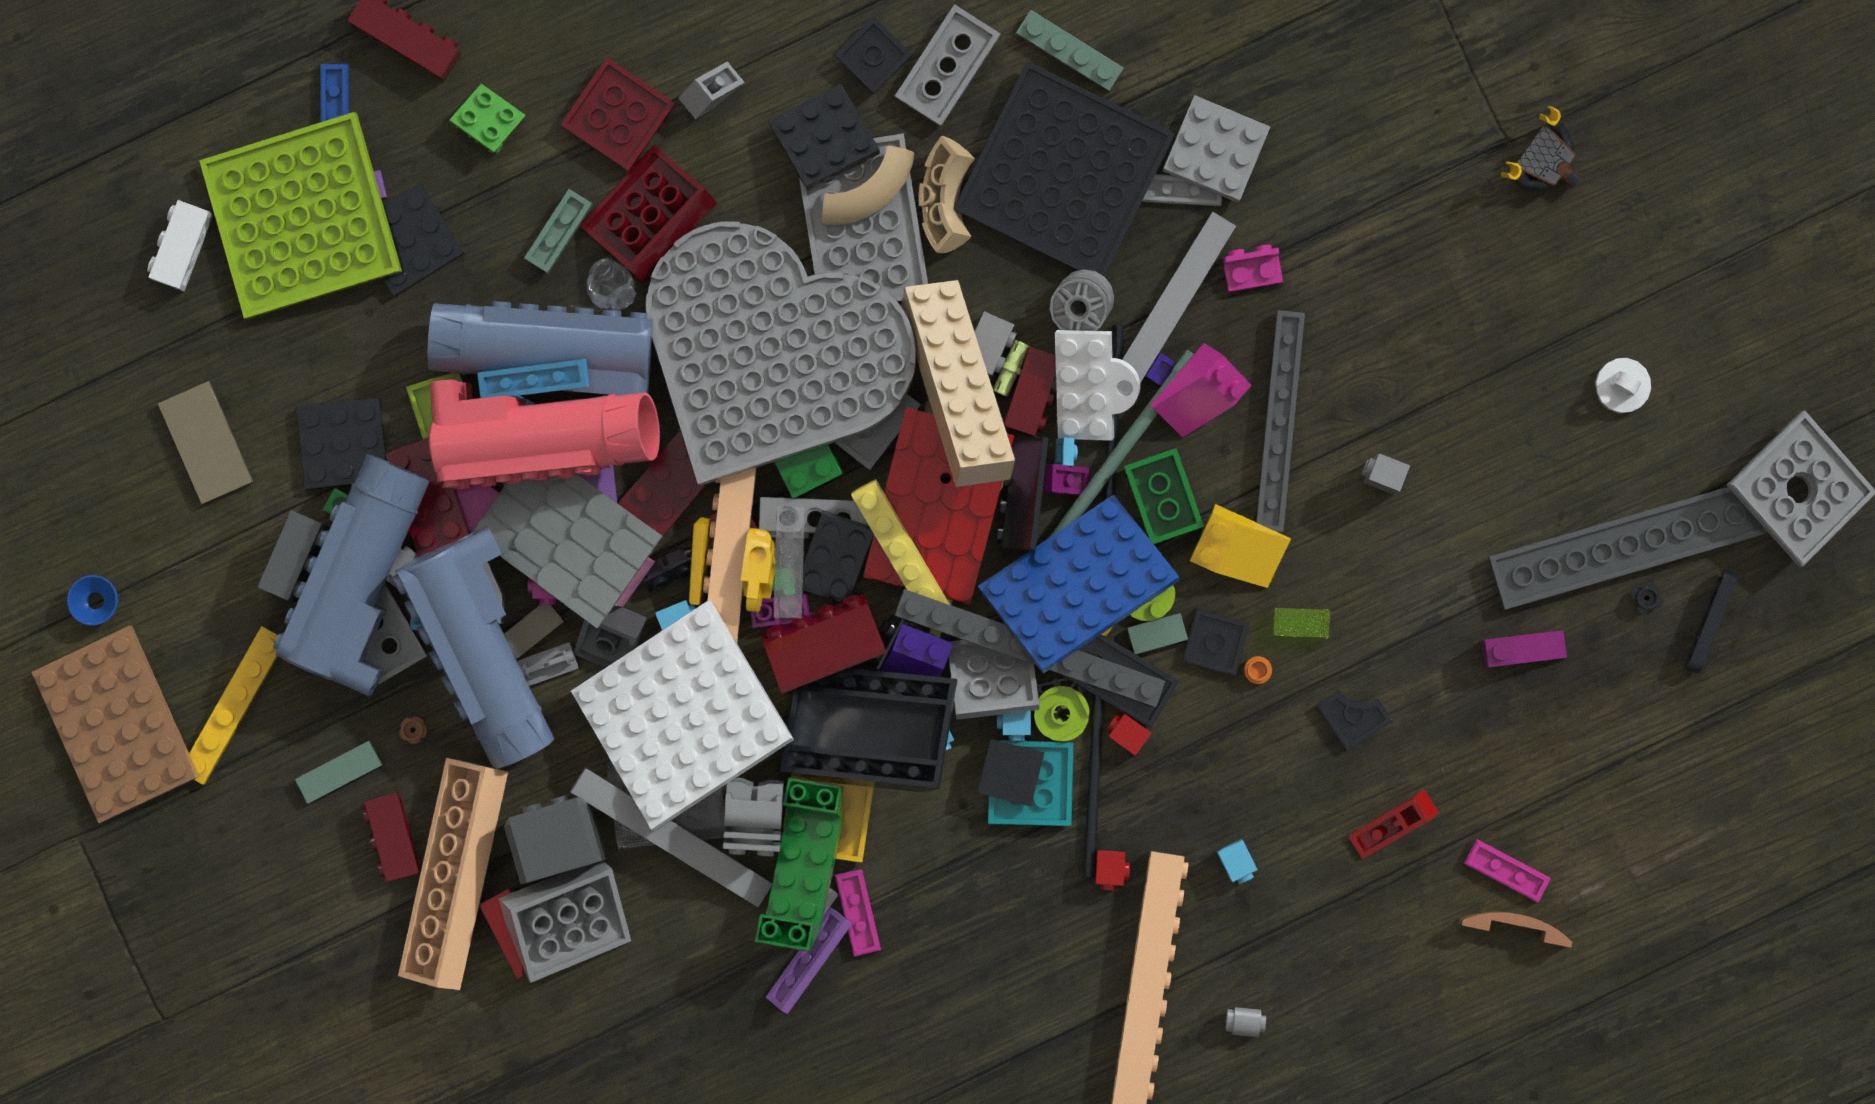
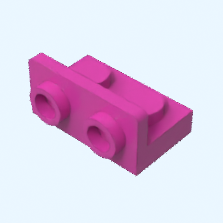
M1271 244L1255 247L1256 252L1245 253L1244 249L1229 251L1228 256L1222 260L1228 292L1283 283L1278 256L1279 248L1272 249Z

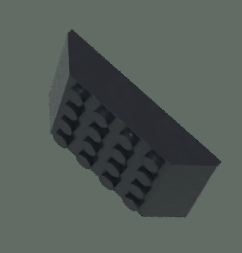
M846 668L795 688L788 722V730L794 740L784 746L780 772L820 782L912 792L938 790L940 788L957 679Z

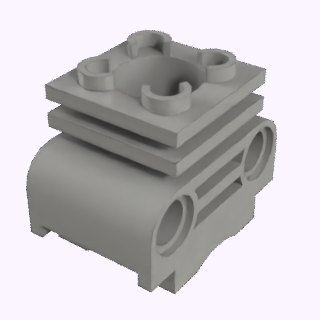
M735 778L727 783L724 826L730 827H726L724 831L723 849H729V854L744 855L746 850H758L757 855L774 856V851H780L781 841L773 840H780L781 830L774 829H781L784 780L770 779L759 782V786H753V782L744 778Z

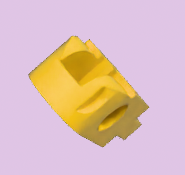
M750 528L745 545L740 581L743 584V596L747 598L746 609L752 612L760 611L762 598L771 599L777 562L775 558V544L769 532L764 529Z

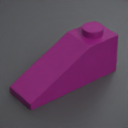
M1563 630L1481 640L1484 668L1567 658Z

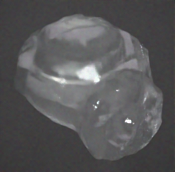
M605 258L595 262L589 270V277L586 280V292L594 305L600 309H612L615 311L627 308L633 303L636 295L634 290L635 282L628 269L612 258Z

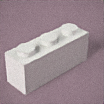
M179 200L176 206H171L167 215V220L170 221L166 231L161 232L158 238L157 246L160 248L157 256H153L148 265L147 271L150 272V279L185 291L213 218L212 213Z

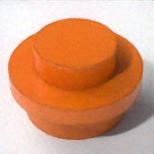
M1256 656L1246 662L1244 674L1250 682L1262 684L1270 678L1272 667L1266 658Z

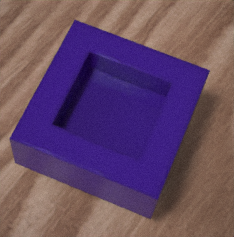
M1158 353L1145 377L1161 387L1171 374L1176 362L1164 354Z

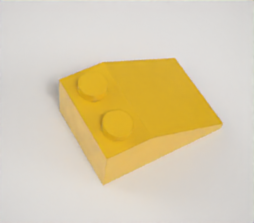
M1215 504L1192 552L1190 561L1215 573L1268 588L1291 538Z

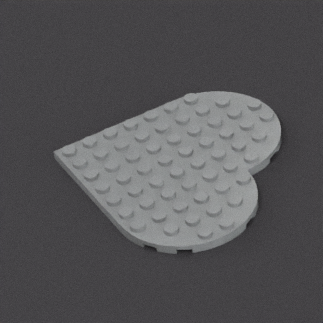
M718 222L694 229L674 243V246L668 250L664 257L660 258L651 275V282L648 294L646 295L647 319H654L652 339L699 486L870 430L887 419L896 410L910 388L916 367V343L909 320L898 302L879 285L862 277L859 278L843 273H822L807 276L795 252L777 235L764 228L741 224L740 222Z

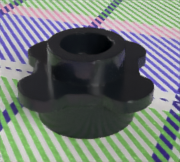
M1652 582L1647 583L1641 589L1635 588L1631 591V598L1635 599L1637 611L1640 614H1646L1649 609L1654 607L1660 608L1663 604V600L1659 597V593L1656 590L1657 586ZM1646 595L1649 596L1648 601L1644 599Z

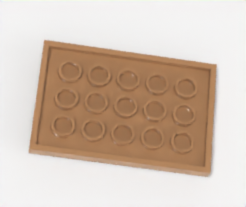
M127 626L32 672L98 823H103L199 777L132 626Z

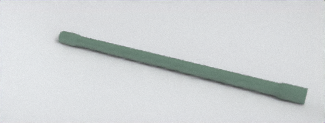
M1189 350L1185 351L1172 369L1171 374L1048 538L1082 516L1158 413L1150 406L1151 403L1194 355Z

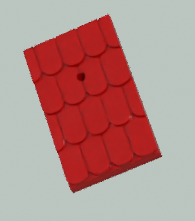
M906 408L884 494L946 599L970 605L1002 481L956 487L934 415ZM1007 434L1010 446L1012 447L1014 435ZM940 478H949L950 482L944 484L941 482ZM873 535L863 578L906 589L876 536Z

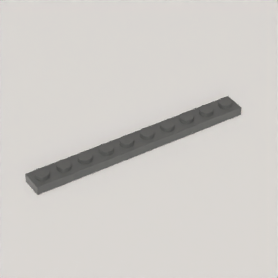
M903 589L894 616L1036 665L1005 624ZM1079 650L1049 669L1050 671L1153 707H1157L1165 683L1164 680Z

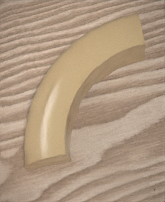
M941 136L931 150L925 163L927 169L924 181L919 186V206H922L924 218L922 226L930 244L937 253H947L955 250L971 237L964 225L961 213L954 210V207L960 197L964 176L975 158L960 144L945 136Z
M887 146L880 167L868 181L847 192L825 193L822 225L854 223L883 209L905 184L915 153L907 149Z

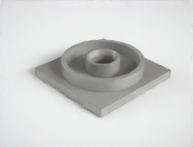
M1805 410L1801 411L1727 484L1729 489L1799 567L1804 566L1875 495V489ZM1794 476L1802 478L1808 486V496L1802 503H1795L1794 499L1788 496L1787 483Z

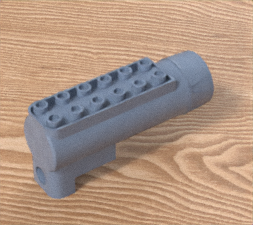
M492 301L491 307L474 306L471 304L465 306L434 303L428 332V368L430 371L455 372L466 375L586 359L590 387L562 391L615 395L642 392L649 394L654 342L652 339V328L654 319H647V313L631 312L630 317H621L622 311L603 310L602 315H594V309L575 308V313H566V307L548 305L547 311L539 310V305L520 303L519 309L511 308V303L498 301Z
M366 455L358 476L351 485L347 501L342 502L339 506L335 505L329 520L333 522L331 528L323 532L318 546L322 547L318 556L312 557L307 568V572L310 573L309 578L305 583L302 582L297 590L295 597L299 598L296 607L289 609L284 621L288 626L285 632L279 633L273 645V649L277 650L276 656L301 669L335 681L367 696L374 693L384 669L364 659L386 611L385 608L376 605L407 532L416 514H418V507L430 482L428 479L373 455Z
M485 526L452 543L415 558L401 568L396 569L397 576L392 579L401 595L406 593L409 601L405 602V606L413 620H419L421 626L417 627V630L426 645L431 644L433 648L429 655L438 671L443 669L445 676L441 677L448 693L456 695L457 701L453 702L459 716L462 720L468 719L471 723L476 738L480 741L492 767L497 769L518 762L549 745L554 740V737L541 712L542 708L535 699L497 621L498 618L506 615L482 564L502 555L491 531Z

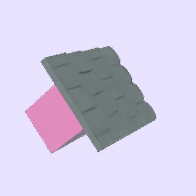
M575 472V477L558 478L557 476L548 477V480L532 481V479L522 480V483L506 484L473 532L485 526L488 527L502 553L500 556L539 584V586L586 621L599 628L614 605L624 607L655 561L650 559L649 555L663 536L581 476L575 474Z

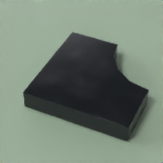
M1340 690L1316 705L1346 752L1393 721L1378 698L1368 702H1356L1347 698Z

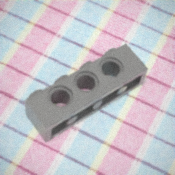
M760 497L759 529L768 531L771 537L781 538L783 532L793 533V538L809 539V534H814L816 527L808 524V516L812 512L821 513L822 510L836 515L847 513L850 515L851 520L866 525L868 523L855 501ZM784 511L795 513L796 520L790 526H784L780 522V516Z

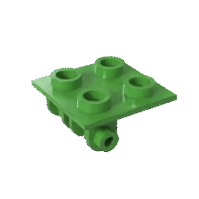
M480 84L449 121L455 125V128H459L468 134L469 138L475 139L476 143H480L489 149L490 153L495 152L497 154L503 147L502 143L526 115L483 84Z

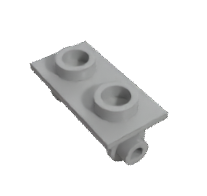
M570 642L518 660L519 667L529 686L579 668Z

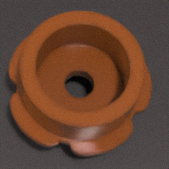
M416 716L405 718L400 724L401 729L399 733L401 738L408 740L411 744L420 742L421 738H424L427 733L423 720ZM412 727L416 729L414 733L410 730Z

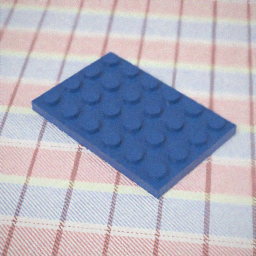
M1113 494L1036 546L1035 552L1029 551L980 584L978 589L1044 674L1177 583L1179 576Z

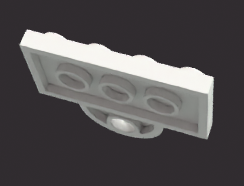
M1057 330L1055 332L1058 439L1113 440L1114 414L1128 410L1135 403L1139 395L1140 379L1137 372L1129 363L1121 359L1112 358V331ZM1123 380L1129 381L1133 386V391L1129 393L1121 391L1118 383Z

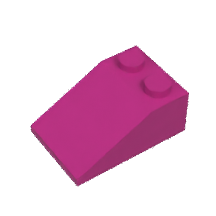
M1203 343L1150 406L1183 438L1233 407L1252 385L1221 353Z

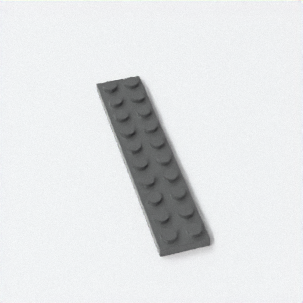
M1727 487L1489 556L1488 560L1503 610L1767 534L1768 531Z

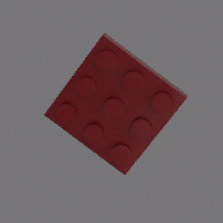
M606 57L560 125L630 172L676 104Z

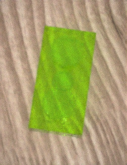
M1274 608L1273 636L1329 638L1330 610Z

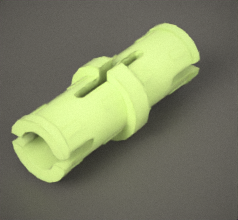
M1017 340L1013 341L993 391L1009 397L1017 375L1021 374V366L1028 353L1029 345Z

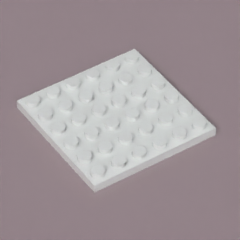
M710 600L571 690L647 824L653 831L794 740Z

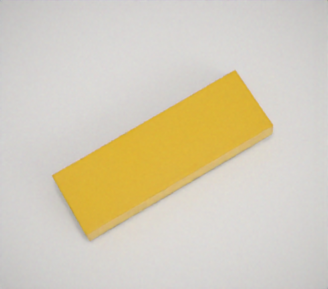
M701 517L693 526L689 602L694 605H700L706 598L703 588L708 568L706 561L709 549L711 518Z

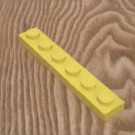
M875 479L851 493L852 498L906 589L950 605L877 480ZM931 629L934 636L942 633L937 630Z

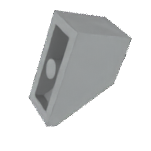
M725 62L695 79L679 96V100L693 117L697 119L715 108L745 82L732 66Z

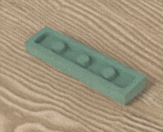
M1032 10L1029 11L1016 32V35L1107 92L1111 90L1124 67Z

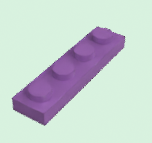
M830 907L824 915L822 928L810 952L798 951L766 998L781 1011L788 1014L852 923Z

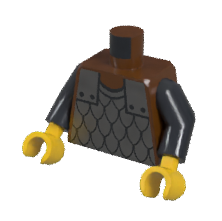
M1548 106L1551 111L1549 117L1542 113L1540 114L1539 118L1548 123V126L1544 124L1518 161L1516 163L1506 162L1510 166V173L1501 172L1503 178L1511 179L1524 190L1545 191L1554 188L1559 180L1574 188L1582 177L1580 173L1570 167V164L1576 157L1574 152L1575 146L1568 129L1560 119V111L1554 107Z

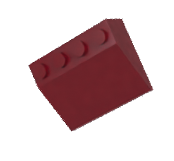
M653 145L630 172L580 224V227L644 284L652 275L660 258L664 257L678 239L693 231L718 202L702 185Z
M864 594L849 596L842 603L834 606H823L814 614L798 616L791 623L783 626H772L765 633L761 634L781 693L886 653Z

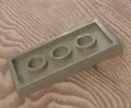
M209 381L158 403L201 504L204 505L254 483Z

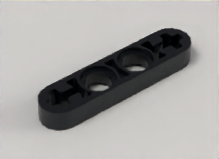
M1723 569L1688 654L1685 669L1695 673L1701 671L1738 578L1737 573L1727 569Z

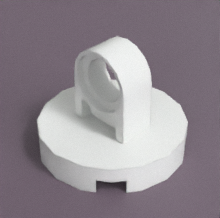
M1618 358L1605 364L1598 372L1595 380L1596 393L1600 403L1608 410L1616 413L1632 412L1640 408L1648 399L1651 391V379L1646 368L1638 361L1629 358Z

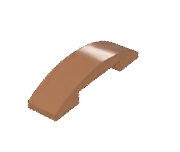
M1482 912L1459 919V925L1487 931L1490 930L1491 920L1542 930L1540 941L1572 947V941L1551 925L1517 913Z

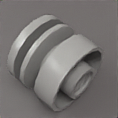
M1083 269L1072 272L1063 279L1051 297L1050 312L1052 320L1060 330H1098L1113 308L1114 294L1112 286L1104 276L1095 271Z

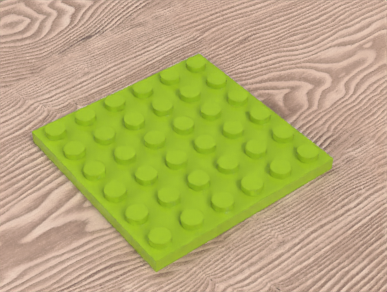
M352 112L199 160L244 319H250L402 272L357 113Z

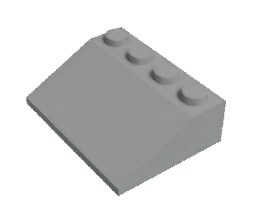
M604 861L565 871L499 898L506 926L530 983L631 941L613 870Z

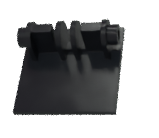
M891 615L889 619L885 618L879 628V633H881L880 637L886 653L867 660L866 664L879 670L902 624L909 627L911 624L894 615Z

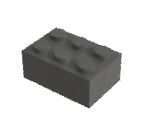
M290 511L258 584V588L288 601L297 602L298 598L295 597L297 590L302 582H306L309 572H307L308 565L312 557L318 555L321 548L318 546L319 540L323 532L328 531L330 526L300 513Z

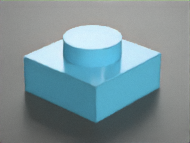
M1074 438L1056 439L1055 464L1074 466V461H1076L1078 454L1077 445H1074Z

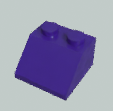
M902 624L882 665L877 671L939 677L944 669L953 643Z

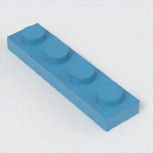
M586 359L477 373L481 398L511 397L590 387Z

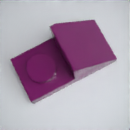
M1058 464L1045 465L1044 492L1047 494L1080 495L1089 483V468Z

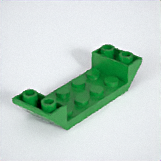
M788 778L783 805L788 810L767 912L766 915L760 914L755 942L810 952L822 928L843 824V787Z

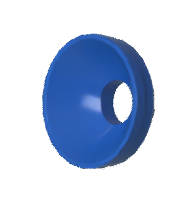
M88 575L78 579L71 586L67 597V605L72 616L77 621L90 626L100 625L110 620L119 604L118 593L114 585L108 579L97 575ZM93 593H100L104 598V604L99 609H93L89 605L88 600Z

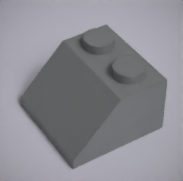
M614 605L599 628H596L584 619L574 655L604 668L608 667L637 647L647 617Z

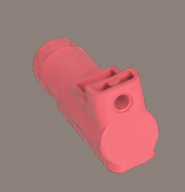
M453 379L430 382L432 424L429 431V452L432 466L437 475V483L443 484V488L461 490L469 489L470 485H479V487L496 486V482L517 484L522 483V480L532 479V481L548 480V477L572 478L575 477L574 472L575 474H584L585 476L600 475L601 469H610V465L622 466L624 463L652 461L658 454L660 443L658 415L651 396L646 392L624 395L610 394L597 398L526 405L524 399L510 396L473 399L471 383H462Z

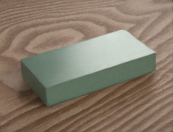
M1181 613L1127 628L1135 655L1188 640Z

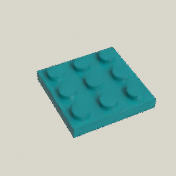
M1001 741L1045 753L1032 805L1027 806L989 796L988 824L1071 826L1073 743Z

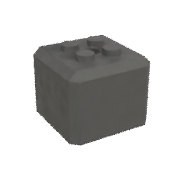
M566 795L549 800L550 806L542 808L541 803L522 808V814L508 818L504 828L520 884L608 859L591 804L579 797L568 800Z

